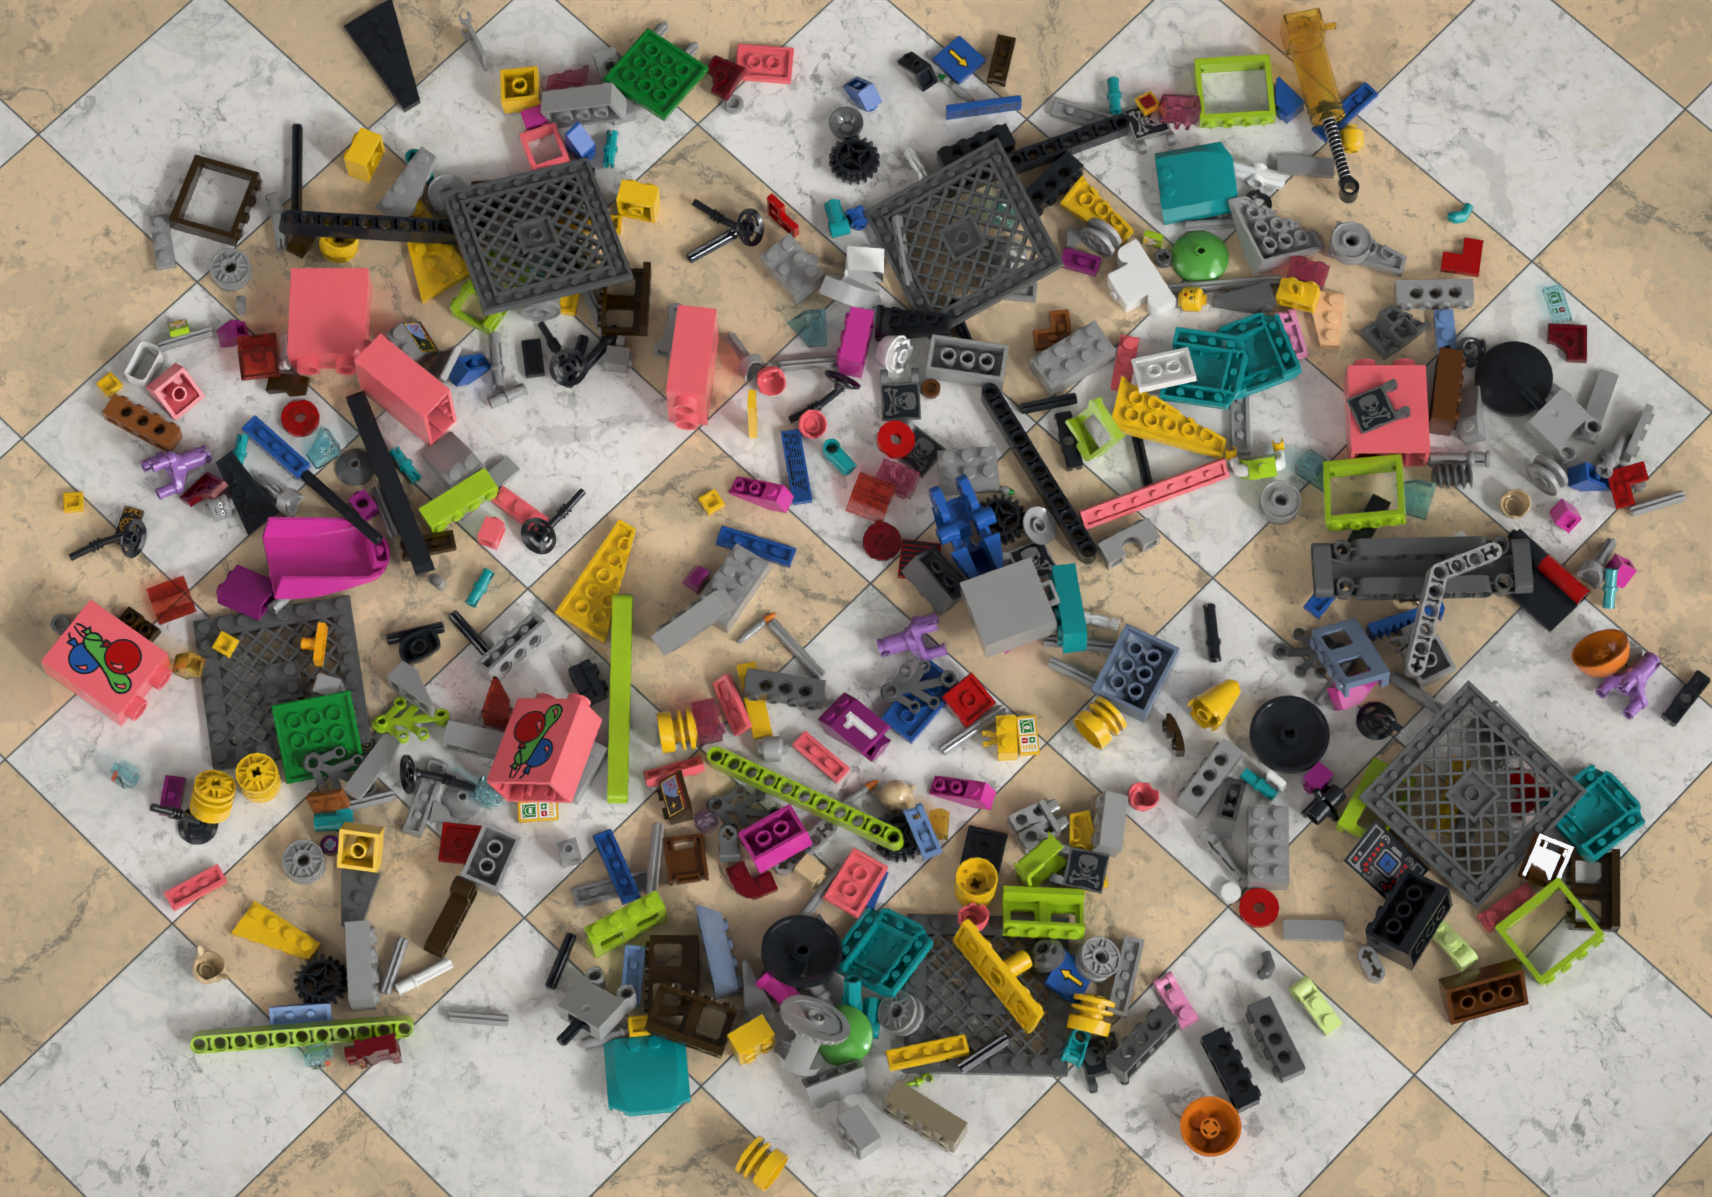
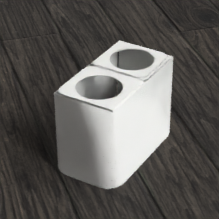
M848 246L844 276L855 281L882 282L884 274V249Z
M145 341L138 345L124 372L130 384L147 390L146 386L153 381L164 360L159 347ZM150 357L156 358L151 369H147L144 365L145 360ZM139 374L147 375L143 380L136 378Z

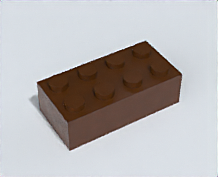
M1444 347L1439 349L1435 363L1429 413L1430 434L1451 436L1452 430H1456L1460 415L1458 409L1462 398V393L1460 392L1464 380L1463 369H1465L1466 358L1463 357V350Z

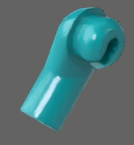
M1465 203L1461 211L1449 212L1447 220L1453 224L1466 222L1473 206Z

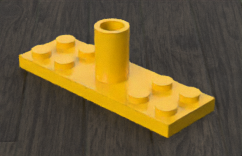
M969 919L965 920L952 941L1027 1034L1031 1033L1044 1015V1011L1041 1005L1031 997L1029 990L1016 978L1032 967L1030 956L1024 950H1019L1002 961L992 948L991 943L981 935L978 927Z

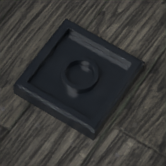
M969 825L960 865L965 860L979 857L988 860L994 865L997 873H999L1008 834Z

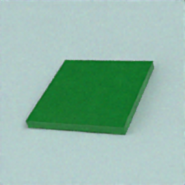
M647 28L606 74L603 82L613 83L622 95L662 121H665L709 71V67Z
M351 690L271 705L286 784L315 779L313 773L307 771L303 766V758L308 753L315 752L322 755L333 751L337 746H342L346 751L344 757H335L323 762L330 766L349 760L356 754L363 756ZM338 748L336 750V755H343V750L341 748ZM357 756L354 758L355 764L362 762L361 757ZM310 759L309 764L315 766L317 764L316 759ZM353 766L342 771L346 773L356 771L359 766ZM321 771L322 777L329 776L328 773Z

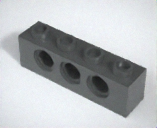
M747 668L742 697L750 701L764 700L770 704L784 703L789 707L803 706L809 710L821 709L823 705L826 680ZM760 685H766L769 689L762 690ZM786 688L789 692L782 693L779 689ZM805 691L808 693V696H802L799 692Z
M1268 996L1248 1005L1245 1016L1249 1024L1253 1023L1256 1030L1254 1031L1255 1037L1258 1042H1262L1265 1048L1263 1053L1268 1061L1271 1060L1274 1066L1272 1071L1276 1079L1280 1078L1281 1082L1284 1083L1304 1074L1306 1067L1271 997ZM1266 1018L1271 1024L1264 1026L1260 1023V1020ZM1273 1036L1277 1037L1279 1039V1043L1272 1044L1269 1041V1038ZM1285 1055L1288 1057V1061L1281 1062L1278 1056Z
M1160 1004L1155 1009L1150 1010L1146 1019L1142 1023H1138L1134 1027L1133 1032L1128 1037L1125 1036L1115 1050L1108 1053L1106 1057L1107 1070L1126 1083L1179 1029L1178 1017ZM1144 1041L1145 1043L1138 1044L1137 1042ZM1131 1055V1057L1125 1058L1124 1056Z

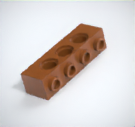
M114 394L102 411L106 421L164 452H173L183 437L179 425L174 422L168 423L161 415L148 412L144 406L131 403V400L123 395L120 397ZM131 412L129 416H123L124 413ZM141 421H148L145 425H139ZM160 429H163V430H164L163 433H161V434H156V432H157L158 430H160Z

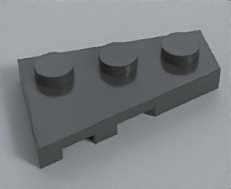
M341 868L342 927H345V922L366 920L380 874Z

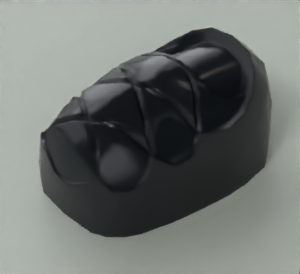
M432 628L416 631L401 640L399 646L400 658L407 664L412 665L423 662L441 648L440 639Z

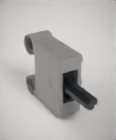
M1528 384L1524 385L1519 391L1538 410L1524 427L1554 456L1555 461L1560 465H1567L1576 456V448L1572 444H1564L1563 442L1578 427H1580V434L1585 439L1594 438L1602 429L1601 421L1592 417L1563 388L1548 402L1544 401ZM1587 425L1593 426L1594 432L1590 431ZM1562 451H1566L1569 458L1564 457Z
M599 967L589 968L586 971L585 977L557 1005L560 1018L570 1023L557 1037V1042L561 1046H566L580 1030L602 1041L629 1011L637 1007L638 1002L634 987L629 984L620 986L616 997L605 991L606 982L603 970Z

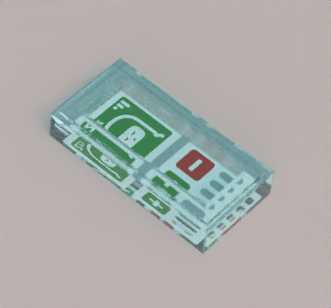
M1562 285L1543 288L1542 293L1552 323L1560 324L1572 321V315Z

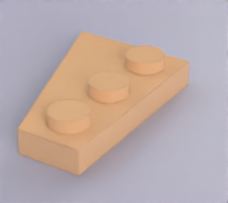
M1321 291L1315 313H1311L1319 347L1339 349L1344 301L1343 293Z

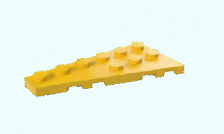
M419 198L415 206L416 210L411 217L433 218ZM407 242L422 304L469 277L466 265L453 245Z
M620 519L555 611L557 617L603 644L606 643L612 621L613 594H619L636 533V528Z

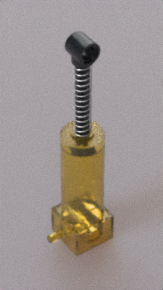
M1320 8L1285 14L1282 17L1280 36L1286 56H1292L1311 125L1325 127L1326 138L1329 140L1328 143L1332 152L1331 156L1334 158L1335 169L1338 171L1339 198L1344 203H1353L1358 197L1360 187L1358 181L1351 177L1352 174L1349 172L1348 161H1346L1344 148H1342V139H1340L1339 130H1337L1338 126H1336V123L1344 118L1345 111L1324 42L1326 31L1336 29V23L1324 24ZM1346 189H1351L1353 192H1347Z

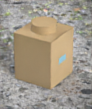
M806 853L794 868V874L814 888L817 884L821 885L826 878V867Z

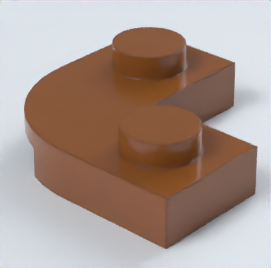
M1069 309L1049 311L1051 329L1033 330L1035 351L1046 350L1071 335Z

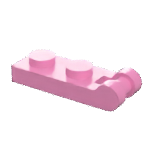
M1288 309L1287 312L1283 313L1281 311L1275 312V314L1280 316L1297 359L1308 358V352L1295 309ZM1290 319L1291 322L1285 323L1284 320Z
M1169 971L1164 974L1163 978H1157L1152 982L1168 1010L1178 1017L1179 1028L1183 1030L1199 1021V1017L1176 982L1174 975ZM1169 983L1171 989L1166 991L1163 986Z

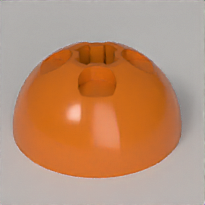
M1604 629L1594 632L1577 643L1572 651V660L1576 667L1588 676L1604 678L1614 675L1623 668L1628 660L1630 652L1628 637L1623 631L1618 629Z
M1205 1096L1198 1098L1185 1108L1181 1116V1136L1185 1144L1193 1152L1201 1156L1217 1157L1229 1152L1236 1145L1241 1135V1119L1237 1110L1228 1101L1219 1097Z

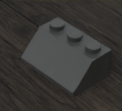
M935 546L915 556L901 571L939 615L947 612L963 599L960 582L965 580Z

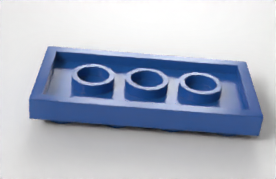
M930 661V671L924 673L919 682L939 678L944 670L933 661ZM946 678L945 682L951 683L952 679ZM938 686L922 690L930 696L939 698L940 705L936 710L930 709L926 702L910 693L902 694L911 701H918L920 703V711L917 714H912L906 706L895 701L881 719L890 726V729L912 745L945 707L946 703L942 700L941 696L951 688ZM933 700L930 704L935 706L937 702ZM917 705L911 706V709L916 710L918 708Z

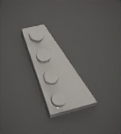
M421 146L377 204L376 208L387 216L411 217L416 210L415 206L419 197L424 192L425 183L429 180L438 158Z
M1337 220L1335 229H1336L1340 224H1342V222H1340V221ZM1372 239L1367 258L1356 265L1401 277L1407 257L1386 245L1382 246L1376 243V240ZM1348 241V242H1347V244H1349V245H1355V244H1354L1353 242H1351V241ZM1329 247L1327 257L1334 258Z

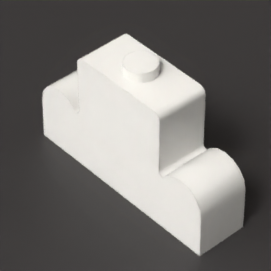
M1137 239L1122 246L1117 256L1119 269L1108 274L1107 286L1111 290L1110 294L1113 300L1118 301L1125 312H1129L1147 303V311L1153 316H1160L1175 308L1176 298Z

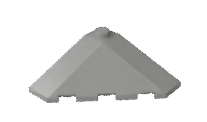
M1247 196L1228 200L1244 257L1253 275L1269 272L1325 249L1316 231L1310 229L1307 232L1298 227L1300 223L1288 217L1283 220L1275 216L1276 211L1263 204L1261 208L1250 203L1252 199Z

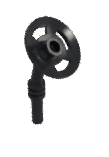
M697 199L693 201L692 206L710 216L709 219H713L714 222L717 221V224L721 223L730 228H735L744 245L754 247L761 242L764 234V223L761 215L755 209H744L740 213L737 222L724 217V214H721L720 211L717 212V209L713 210ZM753 233H757L754 240L751 241L749 237H751Z
M544 321L540 322L538 327L547 340L549 349H551L552 353H555L549 365L551 377L561 386L570 387L579 384L585 378L588 371V363L585 356L576 349L568 348L561 350L562 346L557 338L553 337ZM575 355L581 359L582 366L579 365L578 360L574 357ZM572 359L575 361L576 366L571 362ZM555 367L559 375L562 376L561 379L556 376L554 372ZM559 367L564 370V373L560 371ZM576 371L580 373L578 377L568 381V376L573 375Z
M826 370L825 375L834 383L833 387L835 389L821 400H816L815 403L812 402L806 408L788 416V420L792 424L798 421L799 417L807 410L822 411L825 405L841 394V392H844L845 389L859 390L861 385L844 374Z
M580 488L566 504H562L563 507L556 511L557 514L549 522L536 517L526 520L521 527V538L526 547L536 554L542 555L551 552L556 545V534L553 528L562 519L566 518L565 515H569L568 512H572L571 509L581 500L586 492ZM534 522V525L530 528V531H527L528 526ZM533 537L536 542L540 543L539 547L534 545L529 538ZM552 539L551 545L546 548V545H547V544L550 542V540Z
M133 519L127 523L122 533L101 539L97 538V541L94 539L93 543L90 541L89 545L70 553L69 557L74 561L90 552L95 553L96 550L103 549L105 545L121 541L123 554L126 557L134 558L141 553L146 542L147 532L145 524L139 519ZM135 524L138 526L139 532H136L133 528Z
M1367 703L1357 713V728L1368 739H1385L1394 730L1402 736H1405L1408 732L1405 727L1397 722L1392 709L1383 703ZM1375 707V710L1369 712L1368 715L1363 714L1368 708ZM1362 721L1365 722V725L1367 726L1368 729L1371 730V732H1368V731L1363 727ZM1384 726L1388 728L1384 733L1378 734V729Z
M408 754L403 755L401 758L400 780L403 790L408 795L414 793L417 780L420 777L441 781L442 784L447 786H456L471 792H475L477 789V785L457 779L454 775L416 768L413 759Z
M154 803L149 807V810L152 812L167 815L168 818L177 820L179 834L189 844H205L212 840L217 833L218 823H214L211 831H208L206 829L208 823L196 819L191 814L190 809L184 812L179 808H168ZM183 821L187 822L188 829L185 831L183 830ZM190 835H193V836H201V835H203L204 837H203V838H199V839H195V838H191Z

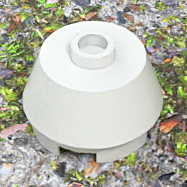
M888 335L880 341L876 351V358L889 372L900 373L905 370L903 366L906 361L910 362L912 359L913 346H910V340L903 335Z

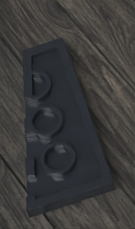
M877 305L875 340L879 342L888 335H903L907 339L932 337V334L941 336L951 335L952 317L950 314L929 311L924 313L918 312L915 309L902 310L900 307L892 306V308L884 307V305Z
M232 450L216 462L223 480L228 485L227 489L248 536L266 524L268 517H275L280 513Z

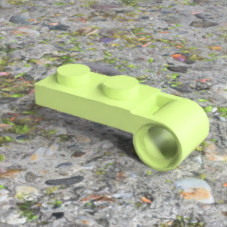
M1443 920L1432 939L1449 955L1457 969L1463 972L1478 960V956Z
M1303 976L1289 987L1292 996L1298 1002H1301L1325 1036L1343 1024L1308 976Z

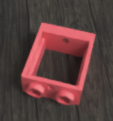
M555 122L551 124L545 123L539 128L527 129L519 134L520 143L531 171L570 162ZM554 134L562 156L536 165L528 143Z

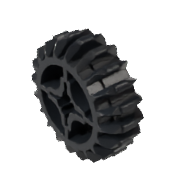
M851 135L848 140L843 137L842 143L837 141L836 147L832 146V153L829 154V166L832 167L831 172L836 173L835 177L837 179L842 177L843 183L849 180L850 185L853 181H856L859 185L860 180L866 183L867 177L872 179L873 173H877V167L880 166V154L877 153V147H873L872 141L867 143L866 137L860 140L859 135H857L856 139H853ZM847 152V156L842 161H839L841 155ZM867 159H870L869 163L864 168H862V164L866 162Z
M995 494L993 495V500L987 497L986 503L980 502L984 508L990 506L992 510L995 509L994 514L997 522L988 526L992 535L1000 533V541L1005 546L1007 545V540L1014 543L1015 538L1019 539L1021 537L1020 532H1024L1022 520L1025 512H1023V505L1018 506V500L1012 502L1011 496L1005 499L1004 494L1001 495V498H998ZM998 514L1001 520L1003 521V525H1001V522L998 519ZM1016 522L1010 530L1006 531L1007 525Z
M893 809L891 816L886 812L884 814L885 819L879 818V820L898 828L903 834V847L905 849L892 851L876 844V851L882 850L881 857L888 855V861H891L894 857L896 863H899V858H903V862L906 863L908 856L913 860L915 858L914 853L920 855L916 842L912 843L908 837L910 828L904 818L903 809L900 810V814H896V811ZM917 815L913 816V819H914V820L918 819V816H917ZM895 823H904L902 826L894 825ZM874 828L876 831H873L872 833L877 834L881 831V829ZM896 836L890 838V842H896L898 840Z
M321 954L320 959H317L316 955H314V961L312 962L306 959V966L303 964L299 965L302 971L295 972L299 978L294 979V983L297 984L294 988L296 992H299V999L304 998L303 1003L310 1002V1004L318 1002V1004H321L322 1002L329 1003V1001H333L337 1005L336 998L343 999L344 996L341 992L348 991L347 987H345V985H348L347 979H345L347 978V972L344 971L345 966L339 965L340 961L338 959L333 961L331 955L327 960H325L324 954ZM321 968V970L318 973H311L312 971ZM330 969L338 975L337 983L329 978ZM325 979L324 984H318V980ZM306 980L314 985L313 994L307 991L305 987ZM332 990L330 993L322 995L324 991Z

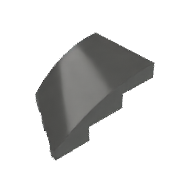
M1391 305L1380 311L1374 323L1362 328L1359 335L1385 360L1415 340L1430 324L1427 321L1422 323L1414 319L1412 314L1403 312Z

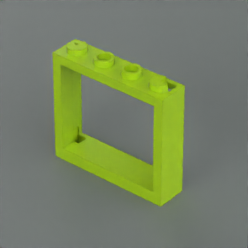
M1270 54L1194 58L1193 73L1199 128L1250 127L1260 124L1266 126V124L1275 123L1276 111ZM1264 70L1268 110L1205 114L1201 73Z
M1401 454L1323 461L1327 531L1339 532L1349 529L1359 530L1361 528H1379L1381 526L1406 524L1404 470ZM1396 472L1398 509L1332 516L1330 478Z
M1559 877L1495 926L1496 930L1541 986H1548L1550 983H1553L1556 980L1555 976L1560 972L1564 974L1573 967L1571 963L1577 959L1579 961L1584 959L1589 954L1587 951L1593 946L1594 948L1599 947L1606 937ZM1561 889L1596 933L1541 976L1508 935L1507 931Z

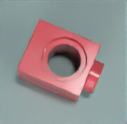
M486 516L477 535L478 543L497 550L506 531L505 523L498 517L491 518Z

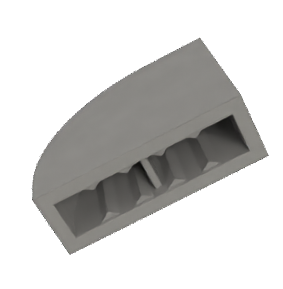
M839 273L826 275L819 291L820 294L839 302L868 310L876 307L880 301V296H878L879 290Z

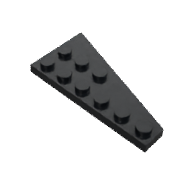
M386 0L344 25L348 35L402 110L407 112L420 104L419 94L393 1Z

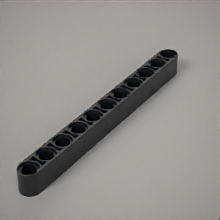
M1117 114L1008 153L1007 156L1010 162H1019L1018 165H1013L1016 173L1020 174L1057 161L1066 151L1073 155L1124 137L1129 132L1130 120L1125 114ZM1122 123V124H1124L1125 126H1124V127H1118L1117 124ZM1106 130L1107 133L1102 134L1099 131ZM1088 136L1090 139L1083 140L1081 137ZM1070 142L1072 145L1065 146L1064 143ZM1051 148L1054 152L1049 153L1046 150ZM1035 155L1037 158L1030 159L1028 156ZM983 171L982 175L984 177L980 179L988 181L990 173ZM996 175L993 180L994 183L998 182ZM966 180L964 189L971 190L974 182ZM978 184L977 189L986 185ZM949 190L947 198L955 197L957 191Z
M286 210L281 214L278 226L282 234L293 236L458 245L449 219ZM479 222L477 226L485 228L487 224Z
M993 383L985 384L981 391V401L1079 560L1084 564H1092L1096 559V544L999 388ZM986 393H993L994 396H993V397H988V396H986L985 394H986ZM997 408H1001V409H1003L1004 411L1001 412V413H998V412H996L995 410H996ZM1012 424L1014 427L1006 428L1005 425ZM1019 439L1022 440L1023 443L1017 444L1014 441ZM1026 455H1031L1033 459L1027 460L1024 457ZM1041 471L1043 474L1037 476L1034 474V472ZM1051 487L1053 490L1045 491L1043 488ZM1059 502L1063 506L1055 507L1053 504ZM1069 518L1073 522L1065 523L1063 520ZM1079 534L1083 538L1075 539L1073 536ZM1089 550L1092 554L1085 555L1083 551Z
M365 391L346 396L348 406L416 577L435 570Z

